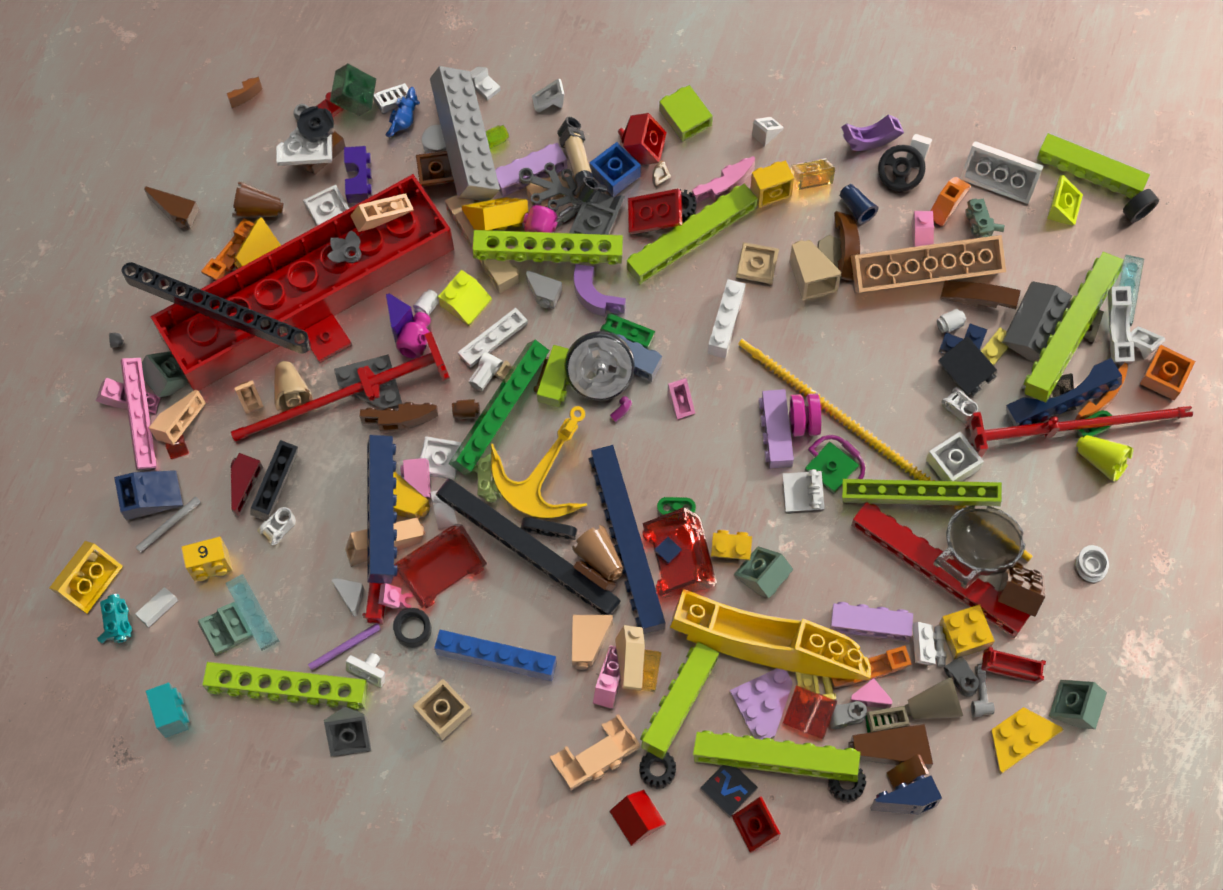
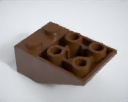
M1007 560L998 591V602L1036 617L1046 597L1044 575L1036 569L1029 570L1017 561L1011 562Z

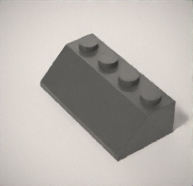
M1032 281L1002 343L1031 362L1038 360L1042 349L1048 346L1047 342L1050 335H1054L1056 325L1061 320L1072 295L1056 285Z

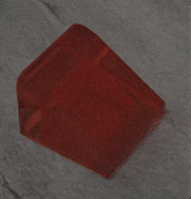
M183 433L174 445L165 443L170 459L189 454Z

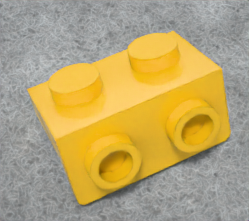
M717 530V533H713L711 557L750 561L752 536H748L746 532H737V535L729 534V531Z

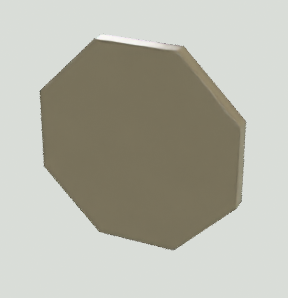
M827 235L818 241L817 248L838 268L837 261L842 259L841 239Z

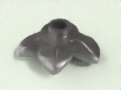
M350 231L346 239L331 238V248L333 251L327 255L328 258L336 263L344 261L355 263L361 258L359 237L355 232Z

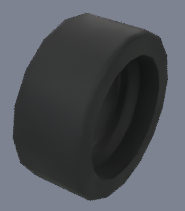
M1145 189L1125 205L1123 213L1131 222H1137L1147 216L1158 205L1159 198L1151 189Z
M418 608L402 610L393 621L396 639L406 647H419L427 642L431 635L432 626L429 617ZM417 617L424 624L422 634L413 639L405 637L401 632L402 622L407 618Z

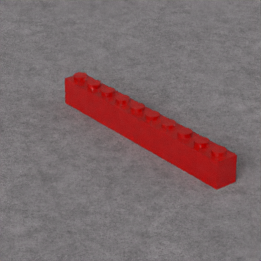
M866 502L853 518L851 526L967 606L980 605L985 618L1015 638L1031 616L998 602V591L991 583L979 579L975 572L966 570L957 560H951L941 549L929 545L925 538L913 534L909 527L900 525L894 517L882 513L875 504Z

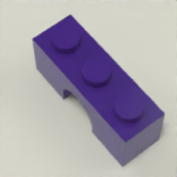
M366 146L344 147L346 171L358 173L354 178L345 179V196L348 204L360 203L368 199L369 195H372V185L369 184V179H372L371 168H368V164L371 163V154L367 153Z

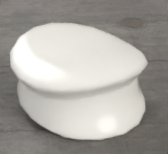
M441 125L428 127L422 135L425 153L447 151Z
M1088 545L1080 551L1076 558V568L1079 575L1084 580L1094 583L1101 581L1106 576L1109 560L1102 548Z

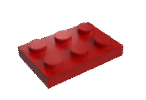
M677 188L628 198L629 233L633 235L681 226V190Z

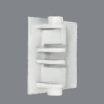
M809 470V472L783 473L786 512L825 509L821 471Z

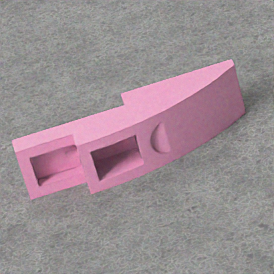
M755 157L744 158L739 163L726 166L721 170V178H714L707 184L696 186L692 190V197L695 196L697 203L712 198L715 203L720 196L727 195L734 187L741 186L754 170Z

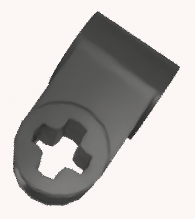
M962 656L944 666L948 678L952 677L953 683L963 696L971 697L976 694L979 680ZM966 683H967L968 685L972 684L973 686H972V688H971L970 686H967V687H966L965 684H966Z

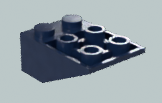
M176 470L132 472L114 477L120 512L126 520L183 506Z
M921 775L915 778L914 782L909 785L902 783L895 787V791L890 793L883 791L877 794L870 809L871 811L919 815L937 807L942 796L932 775L928 777Z

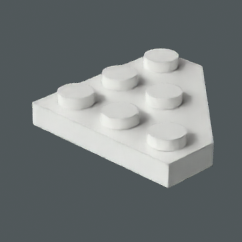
M313 122V126H318L320 124V122ZM297 127L289 134L290 137L286 141L276 146L278 166L332 163V134L324 140L311 143L301 136Z

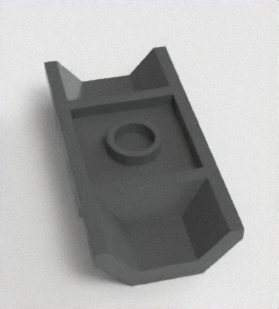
M597 191L590 202L582 203L569 233L609 235L625 196L613 197ZM587 248L581 249L584 252L589 251Z

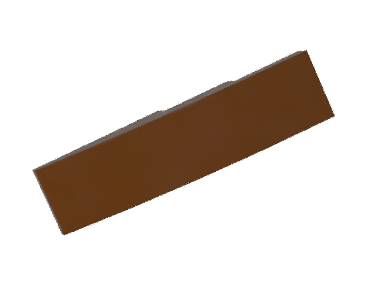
M944 281L940 299L977 307L980 304L997 308V305L1016 310L1021 290L985 283Z

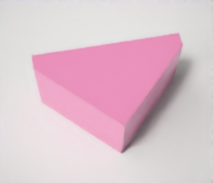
M684 378L669 383L667 395L676 418L680 419L695 414L687 379Z
M874 678L855 692L850 699V703L860 701L866 707L887 709L892 705V699Z

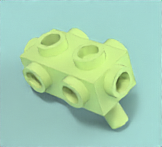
M490 454L486 455L485 458H480L478 465H475L472 471L478 473L477 496L484 498L487 502H495L501 498V494L497 490L492 477Z

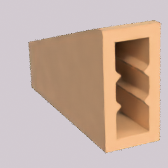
M418 518L394 524V529H397V539L394 541V547H397L398 551L421 542L425 530L423 525L419 523ZM367 529L350 533L345 548L350 566L367 561Z

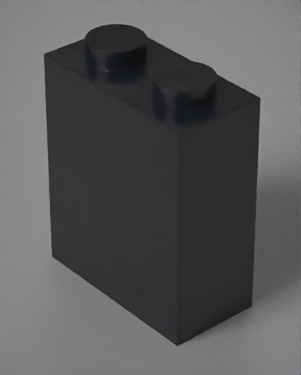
M968 336L938 360L939 365L968 397L971 394L974 397L982 390V385L986 382L990 384L997 378V369Z

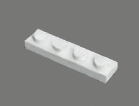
M514 308L461 349L458 355L471 368L480 361L485 352L491 353L527 325L528 320L517 308Z

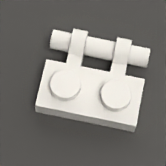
M921 622L913 623L915 663L933 665L936 664L935 659H937V666H945L947 652L944 651V641L946 639L943 627L936 626L935 633H933V625Z

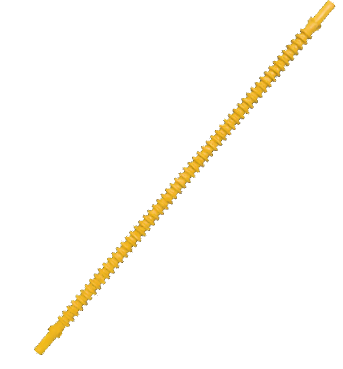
M744 339L739 341L738 345L752 355L751 357L761 361V365L765 364V368L769 367V371H774L775 375L778 374V378L782 377V381L786 380V383H790L791 387H795L796 391L799 390L800 394L804 393V397L808 394L816 393L815 390L812 391L811 387L807 388V384L803 385V381L799 382V378H794V374L790 375V371L786 372V368L782 369V365L778 366L777 362H773L772 358L769 359L768 355L765 356L761 350L754 348ZM818 394L821 410L825 409V413H830V417L834 416V420L838 419V422H842L843 426H847L848 430L852 429V433L856 432V436H861V440L865 439V443L869 442V446L873 445L875 450L878 449V453L882 452V455H886L888 460H892V463L896 462V466L900 465V469H905V473L909 472V476L913 475L915 480L932 481L930 476L926 477V473H921L922 470L918 471L917 466L913 467V463L909 464L908 460L905 461L903 456L900 457V454H896L895 450H890V446L886 447V443L882 444V440L878 441L877 436L873 437V433L869 434V430L865 431L863 426L860 427L859 423L856 424L855 420H851V417H846V413L842 414V410L838 411V407L834 408V404H829V400L825 401V397L821 398L820 394ZM950 505L955 507L954 510L958 509L959 513H963L964 517L968 516V520L972 519L973 524L977 523V527L981 526L982 530H986V534L990 533L991 537L996 538V541L1000 540V544H1005L1010 551H1014L1027 562L1033 557L1020 547L1018 542L1008 538V534L1004 535V531L1000 532L998 527H994V524H989V520L985 521V517L981 518V514L977 515L976 510L972 511V507Z

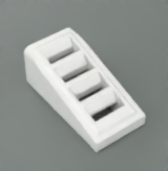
M405 83L373 95L375 103L383 114L398 107L396 105L398 98L395 94L399 95V99L403 96L401 91L404 90L407 94L408 87Z

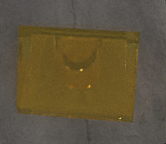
M826 158L791 165L798 190L833 184L835 167Z

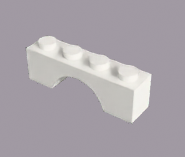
M727 279L709 341L708 354L726 358L737 314L745 294V283Z
M1131 286L1111 287L1108 290L1110 352L1115 365H1123L1124 362L1131 365L1135 361L1134 342L1130 333Z

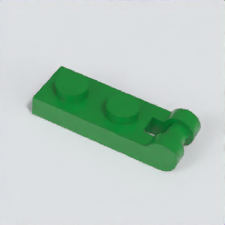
M607 314L605 318L606 323L600 329V331L615 335L620 334L631 342L640 343L646 349L649 348L655 336L654 330L613 314Z

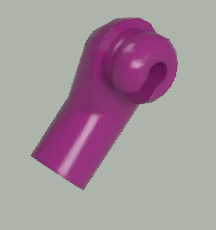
M627 396L619 400L621 406L610 414L615 422L621 419L632 406V401Z

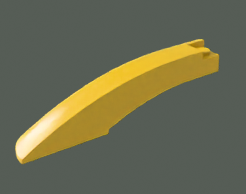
M683 589L675 607L670 628L687 634L686 640L694 643L700 642L718 652L749 662L803 674L856 680H869L871 678L869 660L867 657H864L860 651L861 647L855 641L844 634L803 618L800 621L744 611Z

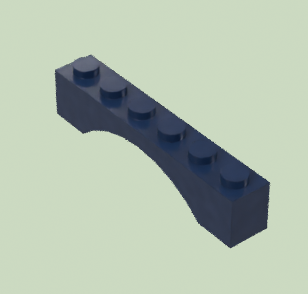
M1112 358L1094 365L1090 374L1075 389L1066 394L1048 398L1047 402L1026 397L1020 398L1006 405L1007 415L1013 426L1044 422L1055 414H1062L1073 406H1080L1091 398L1095 399L1109 390L1114 391L1122 385V375Z

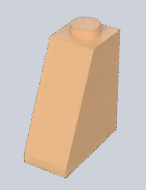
M573 615L572 667L577 669L593 667L613 625V615Z

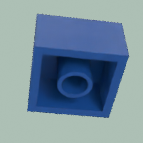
M618 142L589 162L593 177L600 184L605 185L608 193L613 197L641 177V165Z

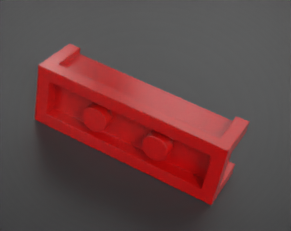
M369 583L366 613L362 614L363 618L367 619L368 624L384 623L385 605L379 604L381 584L384 583Z
M988 647L983 651L981 670L1038 684L1044 680L1043 667L1046 665V661H1037L993 650L992 647Z

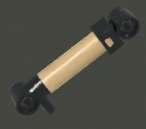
M567 117L558 129L557 134L560 137L561 148L566 149L577 186L575 195L579 200L588 203L597 191L604 193L607 187L593 179L583 145L585 136L584 132L580 130V122L573 117Z

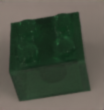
M347 63L335 71L330 102L357 116H361L372 109L376 78Z

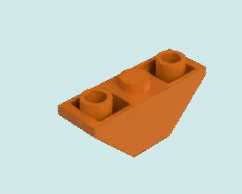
M957 177L949 180L930 210L933 211V222L943 227L969 191L971 185Z

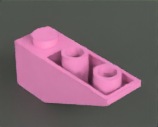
M105 378L100 385L96 401L114 408L127 410L124 384ZM146 392L149 414H156L160 397L158 398L157 395Z
M610 645L595 687L593 704L613 708L621 678L616 646Z

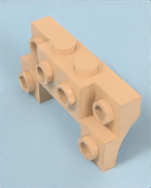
M619 714L601 725L607 737L574 757L566 746L557 754L550 756V760L570 790L575 789L587 780L589 782L592 779L594 781L604 776L603 772L608 769H616L622 764L621 761H623L624 757L640 748V743Z

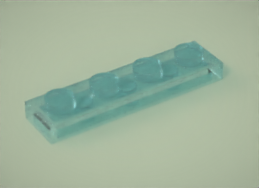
M1125 255L1119 286H1131L1130 326H1132L1144 258Z
M242 574L225 583L261 651L279 642L244 575Z

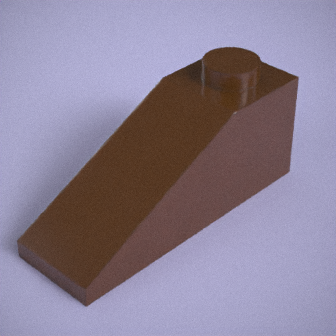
M145 186L144 190L147 197L176 226L181 228L192 227L199 212L196 201Z

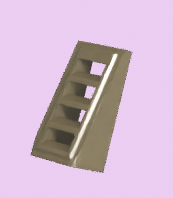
M905 706L866 712L871 732L910 726ZM895 714H897L899 723H896ZM887 715H890L892 724L889 723ZM873 716L877 717L879 726L875 727ZM881 716L884 717L885 725L882 724Z

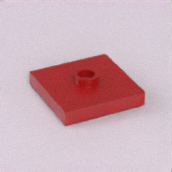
M333 314L303 330L308 334L311 343L310 349L319 363L352 345Z

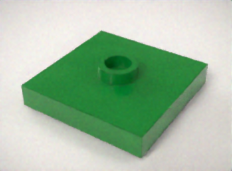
M829 441L805 467V471H821L823 486L835 494L843 485V479H848L859 468V464Z

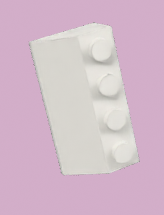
M975 141L971 147L960 179L1029 204L1043 166Z

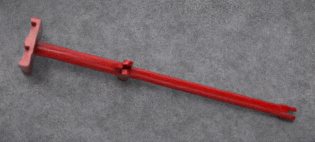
M432 332L424 334L431 353L378 374H374L368 365L364 366V368L360 367L357 370L360 382L246 427L231 431L233 440L236 442L247 438L249 435L363 390L370 401H374L375 398H380L379 385L436 363L443 381L449 379L450 376Z
M1183 406L1174 409L1058 422V417H1052L1046 423L984 430L981 412H974L965 424V427L970 428L971 431L968 442L971 446H974L975 451L982 458L988 449L987 441L1045 435V438L1049 439L1060 431L1171 418H1187L1193 416V411L1187 412L1192 409V406Z

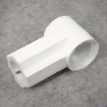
M485 352L479 361L478 368L470 378L469 384L476 390L483 391L493 375L495 376L502 366L503 361Z

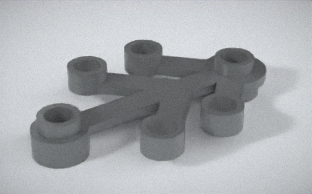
M551 162L545 164L544 172L550 176L552 182L533 176V171L530 168H523L519 171L521 183H532L549 189L539 194H532L531 203L533 205H540L542 200L558 194L565 195V197L558 200L552 199L548 202V208L555 212L560 206L568 203L575 205L584 203L578 198H574L577 186L570 169H564L561 173V178L563 181H567L569 189L562 186L555 171V165ZM552 167L553 170L549 171L547 168ZM568 173L570 176L565 177L564 174ZM534 198H539L540 200H539V201H534L533 199H534ZM555 204L556 207L552 208L550 205Z

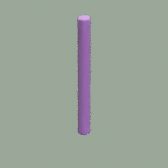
M377 623L309 663L308 666L311 671L381 630Z

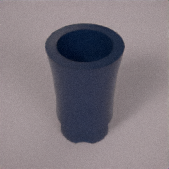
M853 184L845 186L840 191L839 196L843 199L844 204L849 208L859 224L867 223L877 214L879 207Z

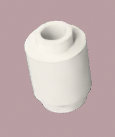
M430 289L427 292H423L413 305L414 312H423L430 315L439 303L438 294Z
M954 309L941 315L936 322L942 333H949L964 326L966 317L963 311Z

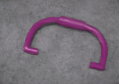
M826 435L816 440L808 448V451L816 457L818 453L814 449L823 441L832 439L840 442L841 446L854 458H857L860 463L861 471L857 479L864 478L866 470L864 460L860 456V452L847 440L845 441L835 435Z

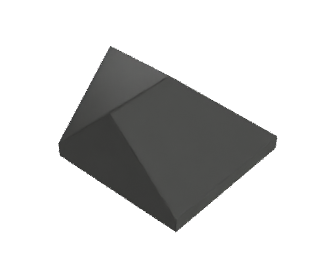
M343 707L324 720L330 756L371 751L369 724L365 714L348 707Z

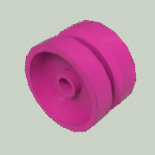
M818 393L808 394L805 399V405L801 394L790 395L789 420L793 437L803 436L806 427L810 436L821 435V405Z

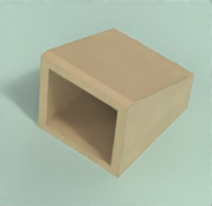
M800 240L792 244L789 262L802 300L838 291L841 277L840 270L810 240Z

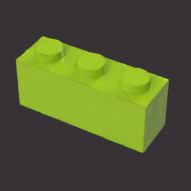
M553 345L537 392V401L539 403L559 408L561 401H565L567 395L565 389L567 385H570L564 369L568 348Z

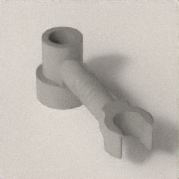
M982 664L975 666V675L979 680L980 701L971 702L973 717L993 715L995 712L994 703L988 702L985 679L986 671L981 670Z

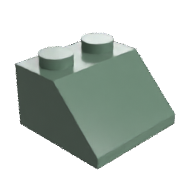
M171 351L146 355L142 361L144 381L158 398L173 395L188 384Z
M758 546L752 552L750 561L746 560L734 573V576L755 593L770 598L782 582L788 578L793 568L781 553Z
M1060 680L1049 716L1078 728L1096 729L1107 692L1095 682Z

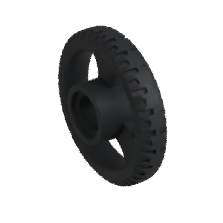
M896 145L886 150L878 164L879 177L884 185L900 192L916 187L922 181L926 170L922 154L916 148L909 145ZM897 152H908L911 153L913 157L910 160H908L905 157H899L895 159L893 154ZM885 165L892 166L893 173L897 177L895 182H891L887 178L884 170ZM899 165H905L907 167L905 171L900 172L897 170ZM918 167V175L912 182L907 184L905 178L910 175L911 168Z

